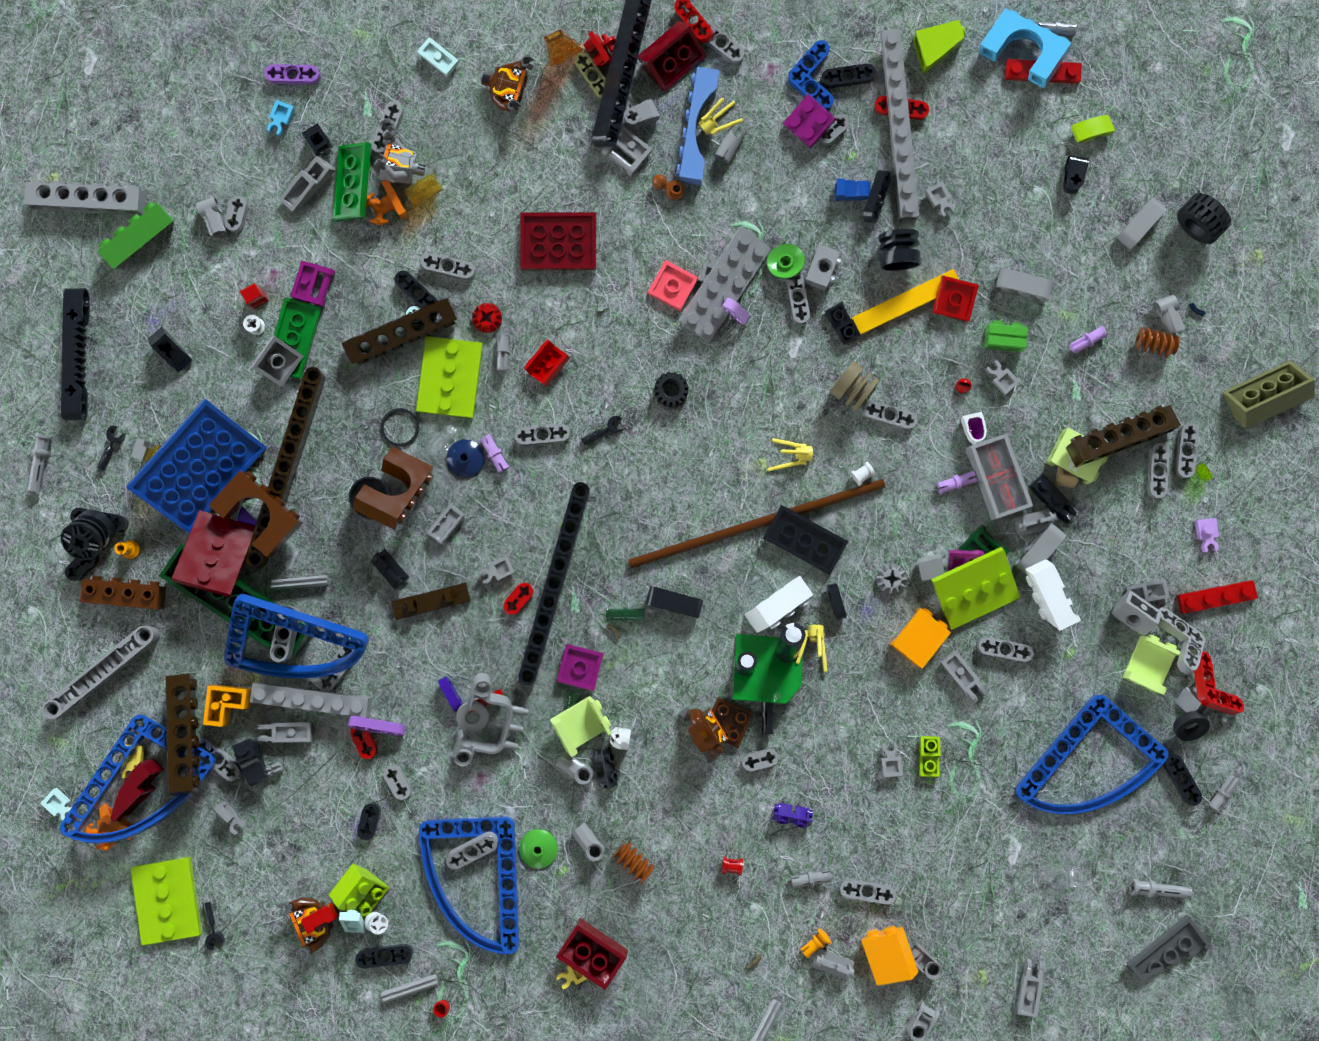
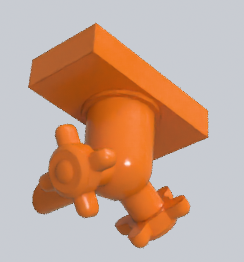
M390 181L381 182L387 192V196L381 199H373L374 193L367 196L366 208L367 206L372 207L376 214L375 219H370V223L375 225L388 223L389 220L383 219V214L394 209L402 221L408 218Z
M104 803L99 808L100 819L96 821L97 829H93V823H90L85 827L84 832L92 834L110 833L125 829L133 824L125 818L113 822L111 820L112 808ZM116 842L99 844L95 848L107 852Z

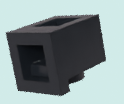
M318 123L302 133L317 156H326L331 152L330 148L333 145Z

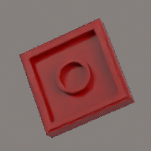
M944 275L941 276L932 313L969 322L979 285Z

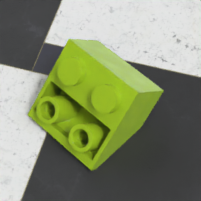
M352 863L329 893V896L338 909L358 911L362 918L365 919L386 894L389 887L367 869Z

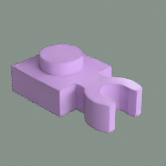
M1217 519L1196 520L1197 540L1203 539L1201 545L1202 552H1208L1207 547L1209 544L1212 546V551H1218V544L1214 541V537H1219Z

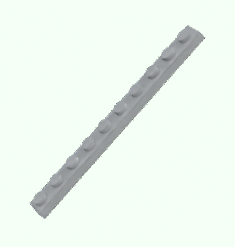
M900 29L882 30L880 38L899 219L918 218L919 208Z

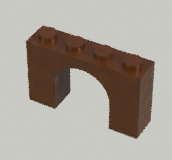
M392 446L383 459L381 471L402 481L408 490L401 495L391 496L364 484L355 497L353 510L395 530L399 524L402 525L405 522L407 512L413 510L416 499L422 497L425 491L424 487L431 484L434 475H432L433 466Z
M240 470L208 506L222 518L229 520L246 501L256 498L264 501L270 511V521L267 528L253 542V545L266 557L272 558L303 523L299 520L301 516L293 509L289 511L285 507L286 503L278 496L274 498L270 494L271 490L263 483L262 485L258 484L255 481L257 479L255 475L249 471L244 472Z

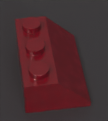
M678 21L638 55V60L645 72L665 92L702 61L706 54L690 25Z
M579 918L557 953L556 958L606 990L626 960L628 949Z

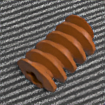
M1142 326L1136 336L1135 349L1139 350L1143 346V352H1146L1150 348V354H1154L1158 350V356L1165 352V358H1168L1170 354H1176L1180 345V337H1173L1172 334L1166 335L1165 332L1158 333L1157 330L1151 331L1150 328L1144 329Z
M631 842L623 843L614 852L611 859L618 857L616 864L618 865L623 862L622 869L624 870L629 867L628 875L635 873L633 880L636 881L640 878L641 884L652 873L654 864L647 866L649 860L647 858L642 860V853L636 855V847L630 850Z

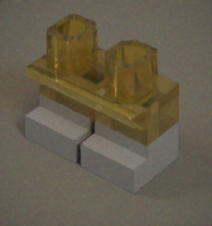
M137 438L131 457L148 462L161 446Z

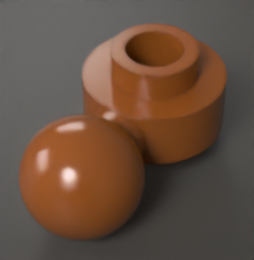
M657 174L652 179V184L656 189H666V195L670 200L678 201L685 194V186L678 180H673L669 183L662 174ZM673 187H677L679 192H674Z

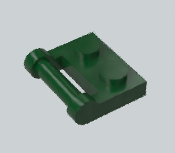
M981 524L958 549L963 551L981 550L984 551V555L989 553L990 551L977 539L979 536L986 540L994 549L1002 546L985 530L986 527ZM1002 547L1007 555L1010 551L1006 547Z

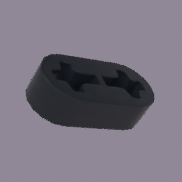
M99 555L91 559L92 562L75 558L65 569L67 579L71 581L82 580L98 564ZM73 569H79L77 571L78 576H72L74 573Z
M837 583L827 585L828 596L836 620L846 618L845 608Z
M369 803L362 810L357 828L358 837L362 840L371 839L377 831L381 816V807L377 803ZM374 807V811L377 813L374 814L370 820V813L367 812V810ZM367 823H370L369 830L371 833L366 836L362 829L367 826Z

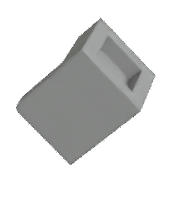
M1196 686L1185 687L1176 700V703L1186 713L1200 711L1205 714L1209 708L1203 706L1198 700Z

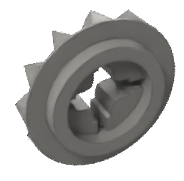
M894 563L883 565L876 575L878 587L888 594L899 593L905 587L907 581L906 572L901 566ZM893 570V576L899 578V580L893 581L891 587L890 581L884 579V577L890 576Z

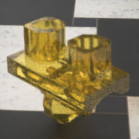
M432 172L423 179L417 180L415 184L406 188L404 192L415 208L441 192L443 188Z

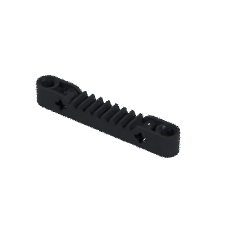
M66 288L63 292L61 416L65 421L86 420L88 414V391L82 385L86 381L81 379V377L86 376V373L81 372V370L86 368L85 365L81 364L86 361V358L82 357L86 353L82 347L87 346L86 343L82 342L83 339L87 338L82 332L87 331L84 327L88 324L90 315V296L86 288Z

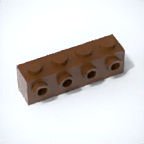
M90 576V579H82L80 602L164 609L166 586H159L160 582L147 581L146 585L140 584L141 580L128 579V583L121 582V578L109 577V581H102L100 576Z

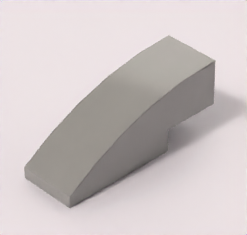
M316 156L305 171L301 170L279 200L292 212H295L326 183L336 170L323 157Z

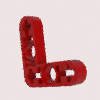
M1203 651L1199 666L1194 671L1198 700L1203 706L1229 715L1242 713L1244 711V704L1238 696L1216 689L1212 659L1206 651Z

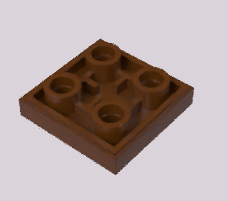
M717 697L712 712L729 739L725 743L739 748L753 712Z

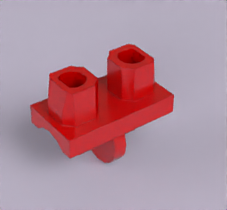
M591 31L588 33L590 38L587 39L583 46L590 54L596 49L599 51V54L593 58V62L598 68H602L607 64L610 65L612 58L610 52L612 53L614 50L615 37L611 36L608 38L606 34H603L601 36L602 41L598 34Z

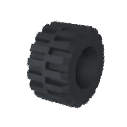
M1205 193L1194 194L1177 211V220L1183 230L1190 237L1203 244L1214 243L1231 226V218L1226 208L1218 200Z

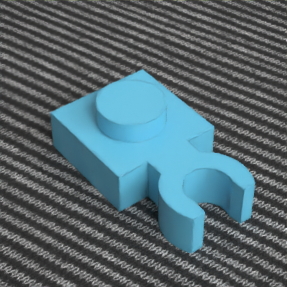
M276 100L269 115L273 122L268 124L267 131L272 133L274 128H278L276 134L281 137L283 134L282 126L283 124L289 126L295 111L294 106Z

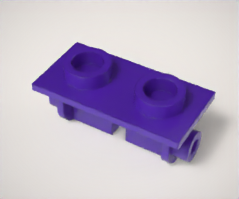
M784 803L774 804L773 811L777 813H774L772 820H776L779 824L793 823L797 827L806 828L813 822V819H809L813 816V811L810 808L796 806L794 813L791 812L792 805Z

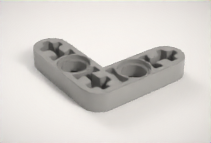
M1159 608L1158 610L1162 614L1158 626L1183 642L1177 666L1182 673L1189 675L1197 670L1205 638L1201 632L1168 609Z

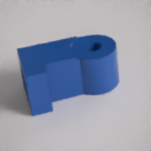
M837 178L835 183V201L868 200L871 183L864 180L856 181Z

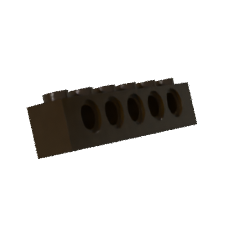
M446 297L344 341L342 346L351 364L357 363V365L368 362V357L373 355L375 358L386 354L385 350L392 348V350L403 347V342L408 340L410 343L421 339L420 335L427 333L429 336L438 332L437 328L443 325L445 328L456 324L455 320L458 319V316L450 298ZM434 312L439 313L441 321L434 322L431 319V314ZM421 320L424 328L421 330L416 329L414 321ZM399 327L404 328L406 336H398L396 329ZM379 336H387L388 344H381ZM362 343H369L371 351H363Z
M1160 405L1153 408L1149 413L1143 411L1137 414L1133 419L1127 417L1119 421L1117 425L1111 423L1103 427V430L1098 431V429H1094L1088 432L1087 436L1082 437L1078 435L1070 440L1071 443L1065 448L1077 468L1171 433L1181 424L1171 405L1166 407Z
M190 673L165 676L168 793L173 796L198 793L200 776L197 775V767L200 766V759L196 754V748H199V738L196 736V729L199 727L198 717H195V709H198V700L195 698L197 680ZM186 691V697L179 700V694ZM187 710V715L183 719H179V714ZM187 730V735L184 738H180L181 731ZM184 749H188L187 756L181 758V751ZM188 768V775L181 778V771Z

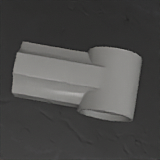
M211 197L196 203L198 212L202 219H204L210 236L214 238L225 235L227 229L220 214L222 211L217 199Z
M1175 295L1154 301V311L1158 317H1161L1167 334H1175L1185 330L1178 311L1180 308L1179 302Z
M566 751L556 764L557 767L575 778L580 784H588L594 778V770L591 766L585 765L574 756L571 757ZM581 770L589 772V779L584 780L581 778Z
M585 822L571 832L590 860L598 861L603 857L605 852L604 845L599 842ZM591 847H599L601 850L600 855L594 856L591 853Z

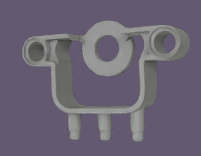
M479 673L474 677L468 701L459 707L456 714V720L460 729L454 747L455 763L461 767L468 766L471 763L474 751L496 754L503 748L517 750L519 746L517 743L506 741L508 731L522 733L524 728L523 726L512 724L513 714L528 715L529 712L528 709L513 706L508 697L491 693V678L486 673ZM481 683H486V684H487V685L484 686V687L478 686V685L481 684ZM475 698H481L487 703L508 708L501 736L496 742L463 739V732L465 730L468 732L481 730L488 722L489 713L487 708L482 703L473 701ZM475 710L480 714V718L476 722H468L465 719L466 713ZM460 753H467L464 756L459 755Z

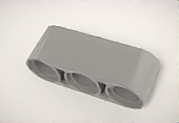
M1152 197L1121 230L1116 238L1131 250L1167 209Z
M1002 268L999 270L995 289L1047 302L1049 301L1053 281Z
M1049 523L1014 565L1027 575L1025 569L1045 559L1047 560L1065 539L1066 534L1054 524Z
M283 606L300 612V610L295 606ZM278 614L280 618L287 619L284 615ZM275 626L270 649V657L273 661L285 662L291 658L297 635L296 631L288 629L289 637L284 639L281 633L285 628ZM279 648H283L285 651V656L282 659L277 655Z

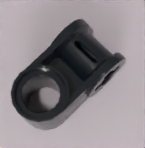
M1074 155L1068 156L1063 181V189L1066 193L1075 194L1084 184L1089 163L1088 158Z

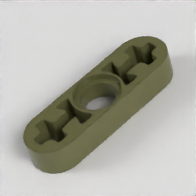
M579 52L574 57L575 68L597 100L601 102L602 94L600 95L598 85L601 84V88L604 90L606 79L589 54ZM580 59H582L583 61L586 60V66L588 67L587 70L585 69L582 63L579 64ZM596 73L599 77L596 81L592 82L588 79V75Z

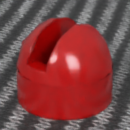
M961 378L955 385L956 391L960 394H966L972 387L970 380L967 378ZM960 383L967 384L968 387L961 386Z
M439 1000L433 1006V1012L439 1018L445 1017L450 1011V1004L447 1000Z

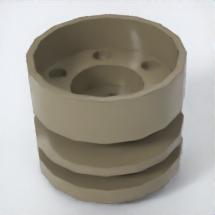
M853 360L829 393L838 400L845 394L849 396L845 405L848 406L854 400L856 403L852 410L856 412L874 393L880 379L875 377L869 383L867 380L871 373L869 372L862 378L860 374L863 367Z

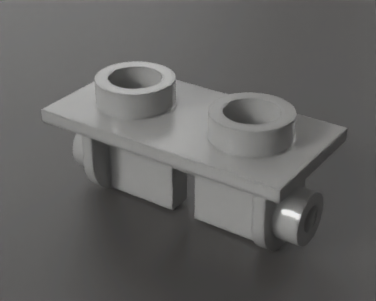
M1049 509L1015 517L1014 521L1018 535L1022 536L1042 531L1049 523L1055 525V521H1057L1056 514H1052Z
M820 948L817 950L812 967L849 980L854 974L853 966L855 961Z

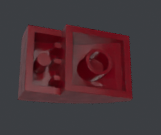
M154 758L139 762L124 781L112 809L111 820L113 822L128 817L156 789L151 782L164 768Z

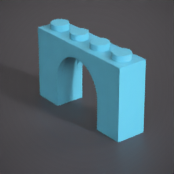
M1005 8L980 44L979 54L996 62L1006 46L1012 41L1028 39L1035 42L1040 48L1041 55L1030 69L1028 80L1045 88L1068 55L1071 42L1063 36L1059 37L1052 33L1048 28L1040 27L1033 20L1019 16L1016 11H1010Z

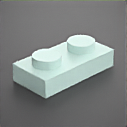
M430 37L417 51L421 57L447 77L459 64L458 59Z
M347 910L346 912H340L339 921L345 932L365 933L364 920L358 911Z

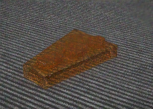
M562 29L543 37L547 58L551 66L560 65L566 59L584 51L582 44L577 43L574 38L571 39L569 34Z

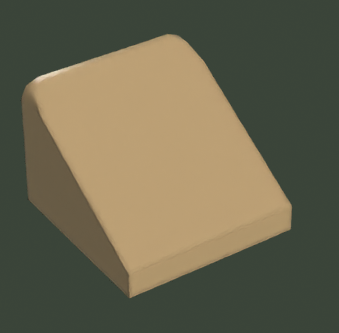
M1058 466L1056 486L1074 488L1078 482V476Z

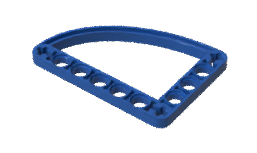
M240 594L237 596L232 607L224 661L231 667L262 675L283 678H318L333 675L352 667L363 656L369 638L363 632L249 595ZM258 608L265 609L267 613L261 612ZM277 614H282L287 619H282ZM237 615L244 617L245 620L239 619ZM251 617L353 650L339 660L307 666L275 664L244 657ZM297 621H303L306 625H301ZM316 627H321L325 631H320ZM234 629L242 631L243 634L236 632ZM335 633H340L344 637H338ZM232 642L239 644L241 647L235 646Z
M1096 694L1085 703L1015 787V794L1028 805L1049 813L1078 814L1092 811L1121 799L1142 785L1165 763L1168 751L1107 697ZM1096 699H1097V700H1101V699H1102V701H1101L1102 707L1097 706V707L1095 708V706L1097 705V703L1095 702ZM1088 708H1093L1094 711L1097 712V714H1095L1092 710H1089ZM1113 710L1118 713L1116 721L1109 719V714ZM1086 712L1091 715L1089 723L1082 721V715ZM1100 717L1150 759L1132 778L1100 797L1075 804H1052L1034 798V795ZM1127 723L1133 726V731L1130 734L1124 732V726ZM1072 727H1076L1079 730V735L1076 738H1072L1069 734ZM1141 736H1146L1148 739V743L1144 747L1139 745V738ZM1060 742H1065L1067 749L1060 753L1057 750V745ZM1153 748L1154 750L1161 751V758L1156 757V753L1149 749ZM1049 756L1054 759L1052 767L1045 765V759ZM1036 771H1040L1042 774V779L1039 782H1035L1032 779V775ZM1029 780V782L1034 784L1035 787L1033 788L1032 786H1029L1030 784L1026 783V781ZM1029 786V788L1027 789L1028 795H1021V788H1027Z
M142 714L132 718L62 821L60 831L63 835L77 841L93 844L125 840L154 827L169 817L194 794L176 795L154 814L125 829L102 834L80 832L144 737L167 749L166 727ZM143 721L144 727H139L137 722ZM156 728H161L162 735L159 738H153L152 732ZM132 729L135 730V731L137 730V732L139 733V735H137V734L131 732V730H132ZM132 735L134 743L126 746L124 743L125 738ZM199 747L196 748V754L205 759L209 757L208 760L210 761L209 765H204L200 761L197 775L200 776L201 786L215 767L216 758ZM184 749V750L181 751V753H180V757H181V758H184V757H185V750H186V749ZM116 753H122V761L114 763L113 756ZM105 770L111 771V777L108 780H102L101 774ZM93 787H98L100 790L99 795L91 798L90 790ZM86 804L88 807L87 813L79 815V806ZM75 816L81 819V821L79 822L76 819H73L72 817ZM73 824V827L75 829L73 831H70L67 828V825Z
M508 816L424 821L419 827L422 861L431 891L447 920L464 938L482 949L500 954L516 952L519 947V917L514 820ZM488 821L492 824V829L489 832L495 833L498 837L501 942L481 936L472 930L455 912L438 879L432 857L430 839L478 837L485 833L481 828L483 822ZM504 821L511 824V827L508 828V835L512 834V837H501V834H505L504 827H501ZM465 822L471 823L473 827L469 833H465L462 830V824ZM437 823L440 824L439 829L432 830L430 834H427V831L423 829L427 824H429L430 828H436ZM445 823H450L453 826L452 833L447 834L443 831ZM504 840H509L512 843V848L508 851L503 850L501 847V843ZM504 860L512 862L513 868L511 870L503 869L502 862ZM511 880L514 885L511 890L504 889L503 881ZM511 899L514 902V908L506 909L503 905L504 901ZM512 919L515 922V927L507 929L504 926V921ZM504 933L512 934L511 941L515 943L512 949L505 945L508 942L509 936L504 935Z

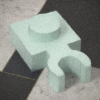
M54 788L40 803L53 816H57L60 813L62 821L72 808L68 806L71 800L58 788Z

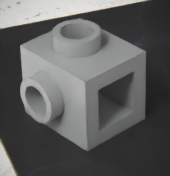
M941 554L918 558L922 581H931V579L944 574V570H948L946 558L942 559Z

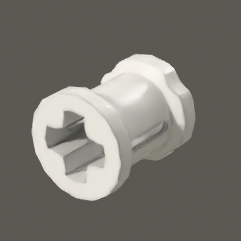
M249 315L244 319V328L253 335H261L265 331V323L257 316Z
M865 462L864 466L858 470L851 471L853 479L859 486L871 476H876L874 469L868 462Z

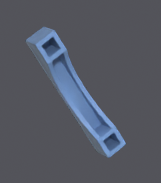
M697 67L696 73H692L691 85H694V90L689 92L688 103H691V108L686 110L685 121H688V127L683 129L682 139H685V145L680 147L679 157L682 158V164H678L676 176H679V181L682 183L702 185L705 161L697 146L695 129L702 110L716 96L720 70Z

